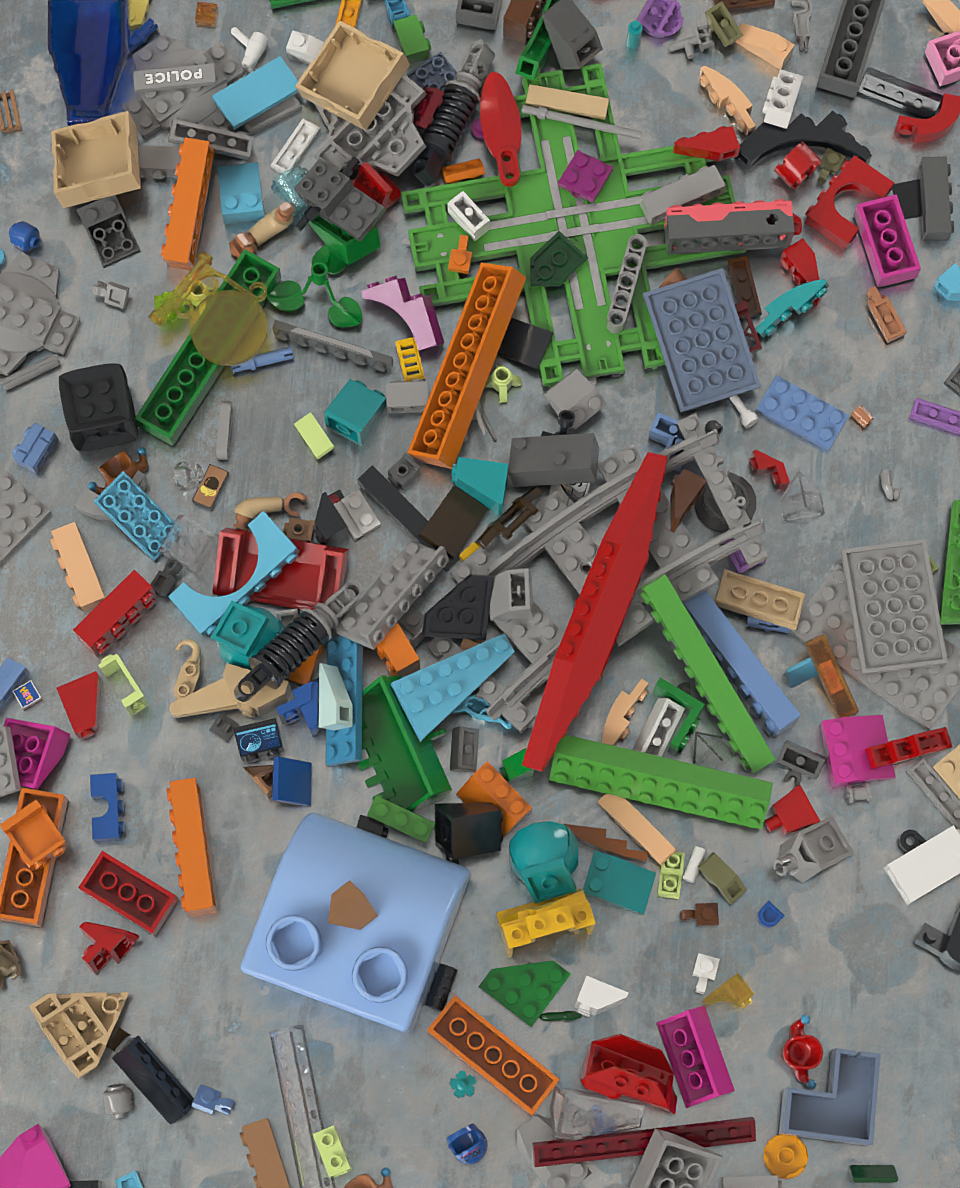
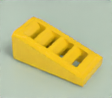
M411 337L395 341L404 382H411L414 379L425 380L415 338ZM415 355L414 357L403 359V356ZM417 363V365L405 367L407 364ZM419 370L418 374L407 376L408 372Z

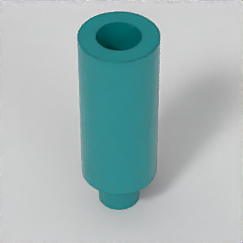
M637 20L630 22L628 25L626 44L630 49H637L641 44L643 26Z

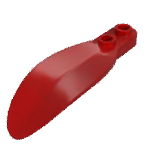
M491 72L485 79L481 93V128L485 143L497 161L500 182L505 186L511 187L515 186L520 180L517 159L522 140L520 114L507 81L500 73Z

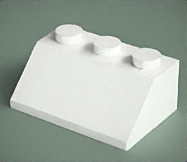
M586 976L574 1008H577V1013L583 1016L590 1017L591 1014L595 1016L623 1004L628 996V992Z

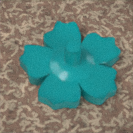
M459 1071L456 1074L457 1079L451 1078L449 1082L451 1088L456 1089L454 1095L459 1098L464 1097L466 1093L467 1096L471 1097L475 1089L471 1085H474L477 1081L470 1074L466 1077L465 1071Z

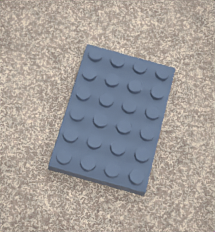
M723 268L643 293L681 413L761 388Z

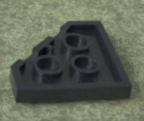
M469 574L424 614L422 635L426 637L486 640L493 576Z

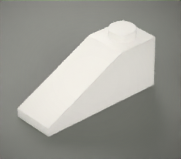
M292 30L286 47L287 57L290 60L309 65L320 53L324 42L311 35Z

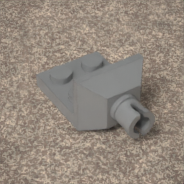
M830 816L798 832L781 844V858L774 861L773 868L775 870L783 867V869L776 872L779 876H785L790 872L793 877L803 883L820 871L850 857L854 852L834 818Z

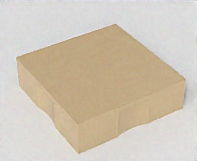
M339 20L324 42L320 53L309 64L295 87L303 98L366 131L410 66V63L403 52L381 41L373 40L358 29Z
M129 111L102 117L89 123L75 124L51 131L52 153L54 156V194L63 208L141 188L137 126Z

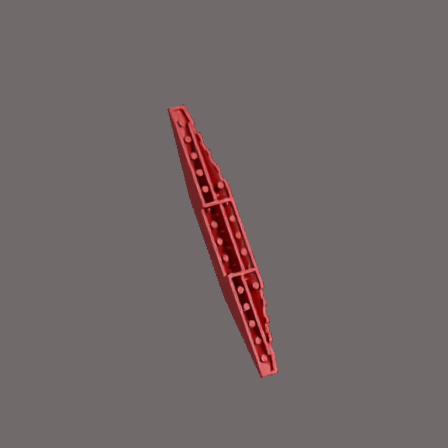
M647 452L600 543L554 657L522 763L524 767L543 772L557 750L558 742L561 738L565 737L568 732V726L573 718L576 719L580 713L578 710L583 702L588 700L593 686L596 682L600 681L649 559V545L653 539L652 530L654 521L657 518L656 509L658 502H660L661 483L664 482L668 461L667 456Z

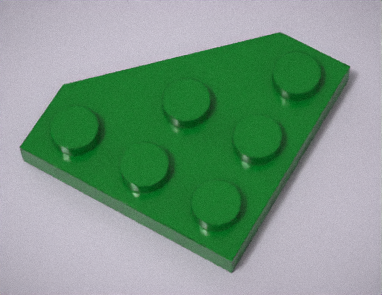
M554 960L494 968L490 970L478 988L529 1027H532L571 973Z

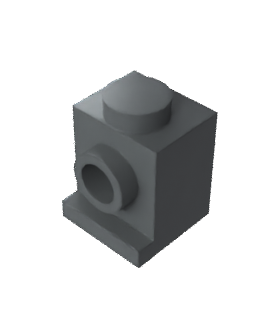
M405 453L388 470V480L394 487L399 486L403 490L421 473L420 466ZM402 468L406 470L404 474L399 473Z

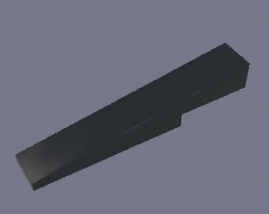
M373 465L357 479L358 485L388 512V515L417 543L437 550L438 548L419 536L428 520ZM460 552L457 553L454 559L448 556L449 561L444 567L447 571L460 560Z

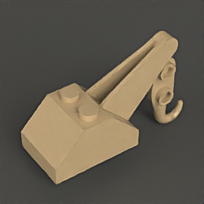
M185 639L178 643L177 651L182 646L189 645L192 647L193 652L190 658L182 665L174 687L176 701L171 703L169 710L175 718L238 708L240 711H243V715L254 718L255 715L261 717L288 702L292 690L289 681L283 680L278 689H272L265 685L247 702L237 700L234 695V689L240 680L251 670L226 663L222 679L194 692L200 676L199 658L201 649L199 644L192 639ZM241 686V690L244 693L250 694L249 687Z

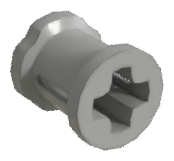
M865 782L864 785H846L849 803L857 800H872L869 782Z

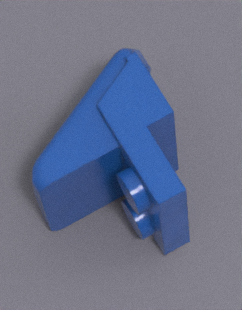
M319 678L292 690L294 699L276 707L282 724L286 722L287 724H292L299 720V716L302 715L312 736L319 732Z

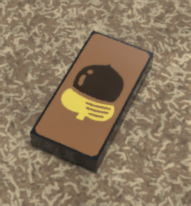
M209 464L192 502L212 511L229 476V472Z

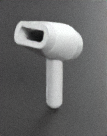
M233 27L231 34L247 47L241 64L246 71L253 72L266 48L268 38L263 33L253 32L249 39L238 28Z

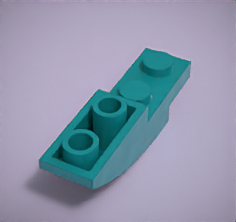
M825 279L816 280L797 286L780 295L764 308L769 315L755 330L763 338L766 335L770 336L777 329L776 325L778 323L786 321L792 315L791 311L793 309L799 315L802 312L806 313L813 306L812 302L817 297L820 299L827 293L829 284Z

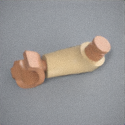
M289 202L281 203L279 207L274 208L254 224L247 233L243 232L236 235L235 239L229 242L232 255L239 258L244 249L255 254L258 246L288 228L293 221V205Z
M296 492L288 495L286 499H282V497H253L245 499L234 510V513H237L235 519L237 523L233 524V527L248 531V528H246L247 524L262 511L270 513L285 509L288 514L298 518L299 513L289 508V502L294 498L301 500V502L308 498L303 493Z

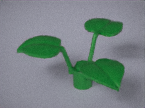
M327 245L321 247L314 254L311 276H308V281L302 291L301 286L297 282L287 280L276 285L271 293L267 295V300L274 307L283 311H295L304 305L305 300L302 295L307 292L311 282L318 286L325 284L331 301L334 304L328 310L330 322L342 328L358 326L362 322L361 308L354 299L342 297L337 302L329 285L328 273L331 275L340 273L346 267V263L337 258Z

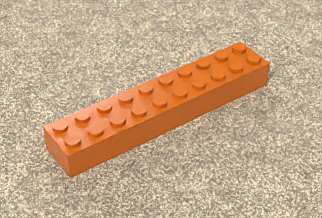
M482 262L480 264L407 452L422 463L452 469L453 463L456 462L526 280V277L513 267Z

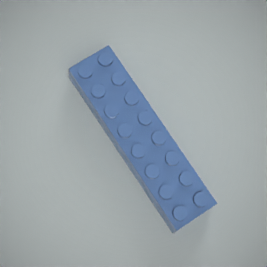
M704 591L683 603L720 667L725 672L729 682L733 683L738 689L736 692L742 701L746 700L751 706L749 709L753 716L760 718L764 723L762 726L766 733L777 738L795 725L801 716L709 594Z

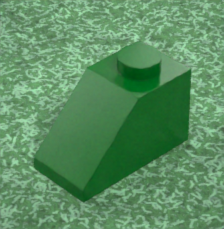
M527 748L502 760V767L499 770L501 776L507 779L509 784L533 777L534 769L522 765Z

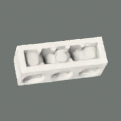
M780 69L778 77H773L770 87L772 89H769L767 101H765L762 113L766 114L764 118L765 123L787 129L802 83V75Z

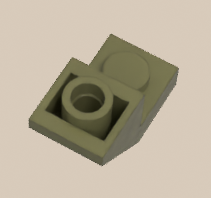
M712 852L697 866L705 879L716 886L725 900L731 905L747 891L738 875L716 853Z

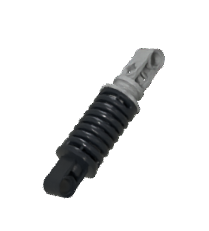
M481 39L474 41L470 45L460 70L454 77L455 81L446 82L442 96L443 101L439 108H436L431 125L424 130L421 136L426 148L418 155L411 172L426 186L436 181L443 163H450L452 161L456 145L459 144V139L462 138V132L465 131L472 113L481 100L477 91L480 90L482 81L487 74L491 62L495 58V53Z
M349 581L323 604L317 603L313 610L303 609L299 617L294 618L293 622L289 623L275 638L269 641V644H266L256 655L249 658V665L252 670L236 685L234 689L236 699L241 702H247L265 685L272 689H278L283 683V678H288L290 673L295 672L296 668L300 667L302 662L307 660V657L312 656L313 652L319 649V646L332 639L330 630L338 626V620L362 596V585L358 581ZM347 589L353 590L355 592V596H350L347 592ZM241 686L249 687L250 694L244 693L241 690Z

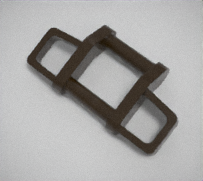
M539 486L533 487L521 497L516 498L512 502L513 505L496 521L486 526L487 529L475 543L482 549H485L497 535H501L506 540H509L513 536L512 533L531 515L534 516L538 512V509L531 502L544 493ZM517 511H523L509 526H503Z

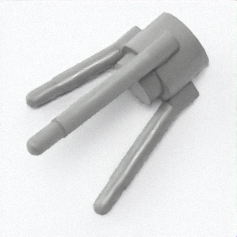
M479 400L472 420H478L483 435L487 434L484 426L485 423L493 440L497 441L495 432Z

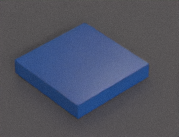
M274 757L273 801L310 806L312 763L284 757Z

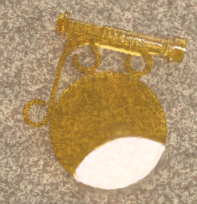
M203 251L202 254L199 253L197 255L199 261L187 276H184L163 304L156 310H153L148 318L157 326L162 327L166 322L167 314H170L175 309L176 315L179 318H191V338L195 348L204 358L215 364L225 366L242 364L259 353L267 338L268 324L266 315L258 303L267 297V287L262 282H254L250 285L249 291L225 274L211 267L212 256ZM213 277L214 289L206 290L203 287V279ZM215 277L225 280L239 291L225 290L218 292L219 283ZM199 284L202 293L208 297L203 299L194 310L192 302L186 298ZM256 287H261L264 290L260 296H255L251 292ZM184 301L190 307L189 312L185 314L179 312V307Z

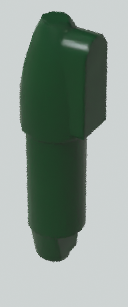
M576 1011L547 1012L541 1014L539 1018L542 1021H573L580 1019L582 1014Z

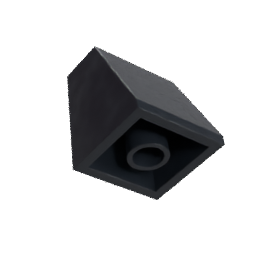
M493 803L435 804V845L453 860L501 851V843L503 842V834L501 832L502 811Z

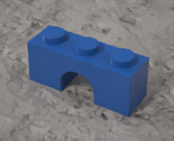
M117 773L90 775L91 797L94 800H106L109 804L105 815L92 818V839L95 843L122 841L121 835L125 834L124 821L121 822V813H124V802L120 800V792H123V780L119 779Z

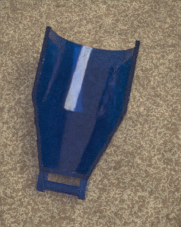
M48 0V51L52 56L54 70L60 82L59 86L67 109L68 126L89 123L102 117L110 116V108L130 52V0ZM77 112L100 113V116H77Z

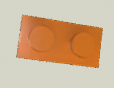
M480 158L441 167L445 183H457L462 179H474L485 174Z

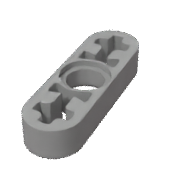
M221 401L217 459L228 460L233 411L232 401Z

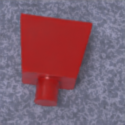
M798 785L774 803L770 808L773 816L764 820L769 832L780 827L784 835L804 830L820 822L801 785Z

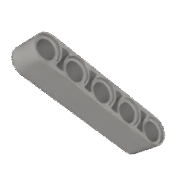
M635 234L630 237L607 317V329L613 334L621 333L624 330L647 246V240L641 234ZM639 244L642 248L635 249L632 245ZM635 263L637 266L630 268L627 264ZM628 281L632 285L627 287L624 286L622 282ZM624 300L626 304L619 305L617 301ZM619 319L621 323L614 324L611 322V320Z

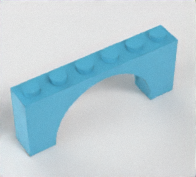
M264 511L248 524L258 545V562L254 574L241 589L226 596L212 597L202 595L194 591L188 584L182 583L168 596L199 633L205 637L213 634L231 601L245 606L250 601L251 595L263 590L266 582L271 577L276 578L282 572L281 568L287 563L291 564L298 558L297 554L300 550Z

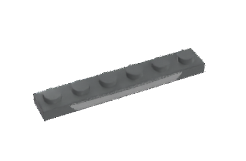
M278 320L274 321L272 327L274 335L281 340L290 339L304 347L309 345L322 353L328 351L341 359L350 358L360 365H372L379 371L384 372L387 370L391 372L393 357Z

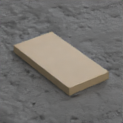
M724 569L715 604L720 608L796 631L806 594Z

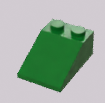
M319 215L311 222H308L332 253L347 265L380 248L378 227L375 225L360 242L335 224L331 225Z

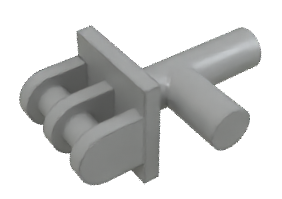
M709 25L693 26L696 36L669 44L671 52L685 48L688 59H692L695 57L693 45L699 44L701 52H704L703 49L712 47L714 41L711 40L712 34L709 33Z

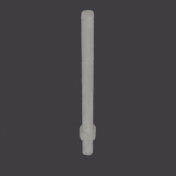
M523 105L522 113L537 116L538 119L545 120V118L639 140L642 135L641 131L550 111L546 107L539 106L537 108Z

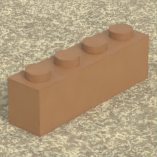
M269 1118L242 1126L243 1132L239 1134L243 1146L247 1145L250 1154L246 1155L250 1168L254 1167L257 1174L253 1176L256 1188H291Z

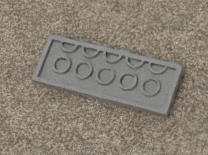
M411 540L335 628L337 634L374 650L403 614L409 610L414 601L421 596L422 592L434 580L441 569L446 566L449 559L445 547L440 546L437 550H434Z

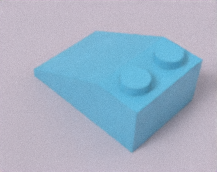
M258 162L218 167L224 224L258 221L265 215Z

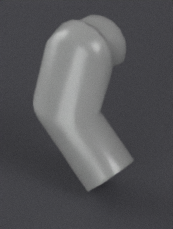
M887 469L880 472L881 485L886 497L889 500L899 499L900 489L892 487L891 471Z

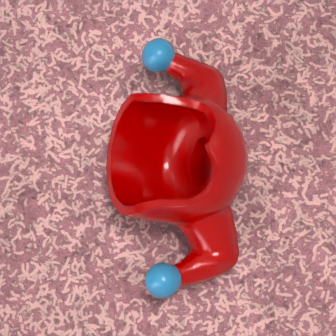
M805 1014L791 1025L790 1038L783 1047V1058L787 1065L794 1069L798 1082L806 1084L809 1089H814L816 1082L809 1078L808 1070L816 1068L823 1058V1049L817 1038L805 1035L804 1025L808 1024L811 1020L810 1016Z

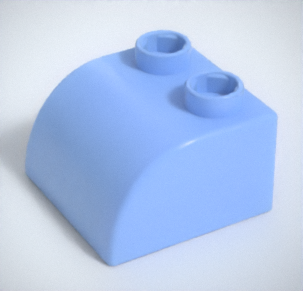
M315 812L309 813L298 825L278 865L241 962V971L393 1029L411 1033L418 1022L471 872L464 866ZM349 880L366 896L378 915L361 930L328 923L331 894Z

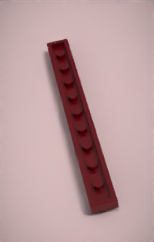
M754 1117L656 1128L678 1135L702 1147L756 1141ZM655 1128L532 1143L534 1166L544 1167L644 1155Z

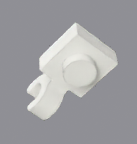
M698 953L692 976L699 977L695 989L696 993H705L707 980L714 982L720 959Z

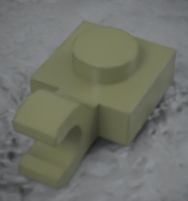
M827 148L821 159L822 163L818 166L822 170L817 182L825 184L830 173L837 175L846 156Z

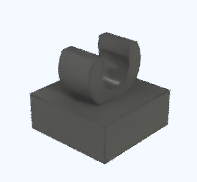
M220 713L209 731L228 743L234 734L233 728L239 727V723Z

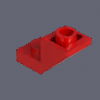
M753 450L751 458H749L752 471L755 470L757 476L773 472L771 475L774 485H778L779 490L787 489L790 480L784 463L759 450Z

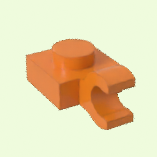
M460 235L458 250H451L448 271L469 274L472 252L467 251L469 236Z

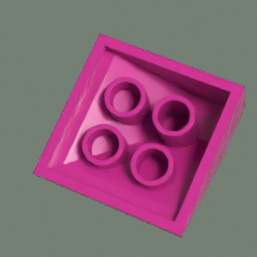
M6 718L3 727L11 728L20 786L38 789L64 755L70 734L55 726Z
M39 1124L20 1134L0 1157V1188H68L71 1186L49 1136Z

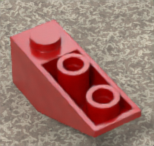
M721 126L715 131L708 133L700 132L690 138L682 137L674 142L673 146L674 154L714 161L736 157L740 151V145L733 126Z
M803 238L783 250L781 263L786 270H790L793 274V279L797 285L800 286L819 280L815 253ZM817 297L814 303L818 306L822 298L819 299Z

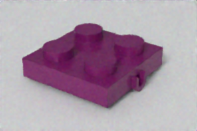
M577 150L559 179L558 187L571 192V195L575 198L581 197L594 203L611 176L613 166Z

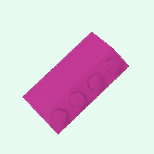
M705 1005L689 1009L657 1022L686 1108L735 1091Z

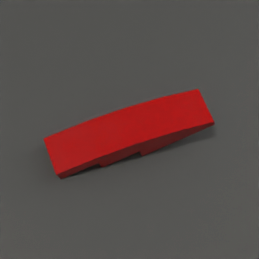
M943 727L866 748L865 751L872 770L936 753L953 746L947 728Z

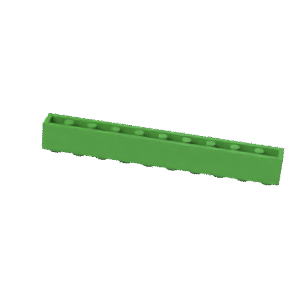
M661 574L641 586V598L646 605H651L654 610L651 612L653 618L657 623L661 622L664 627L662 632L668 642H673L676 647L673 649L675 655L679 660L683 659L686 667L684 669L690 679L694 677L698 684L695 686L701 697L705 696L708 704L706 706L713 716L716 714L720 721L717 723L723 734H728L731 739L728 743L734 752L738 751L741 759L739 761L745 771L749 770L752 773H756L775 761L776 759L666 574Z

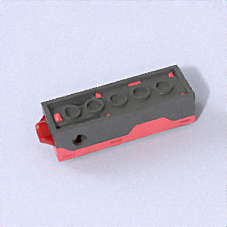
M777 199L773 202L757 200L753 203H744L742 201L732 204L714 203L706 206L694 204L689 207L673 205L667 208L664 221L666 253L671 255L790 247L793 235L801 234L802 220L792 212V202L784 199Z

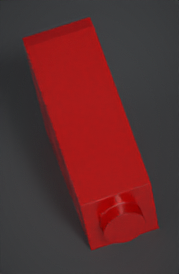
M97 671L56 688L74 733L78 738L86 739L93 736L99 727L101 678Z

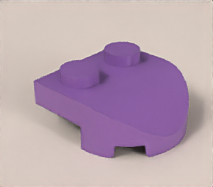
M647 0L636 20L642 24V30L656 38H664L674 34L681 28L684 17L681 15V5L677 0Z

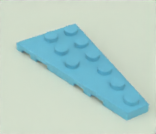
M505 633L391 683V687L420 742L513 655L515 651Z

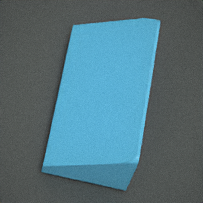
M813 656L786 669L784 676L791 688L820 674Z

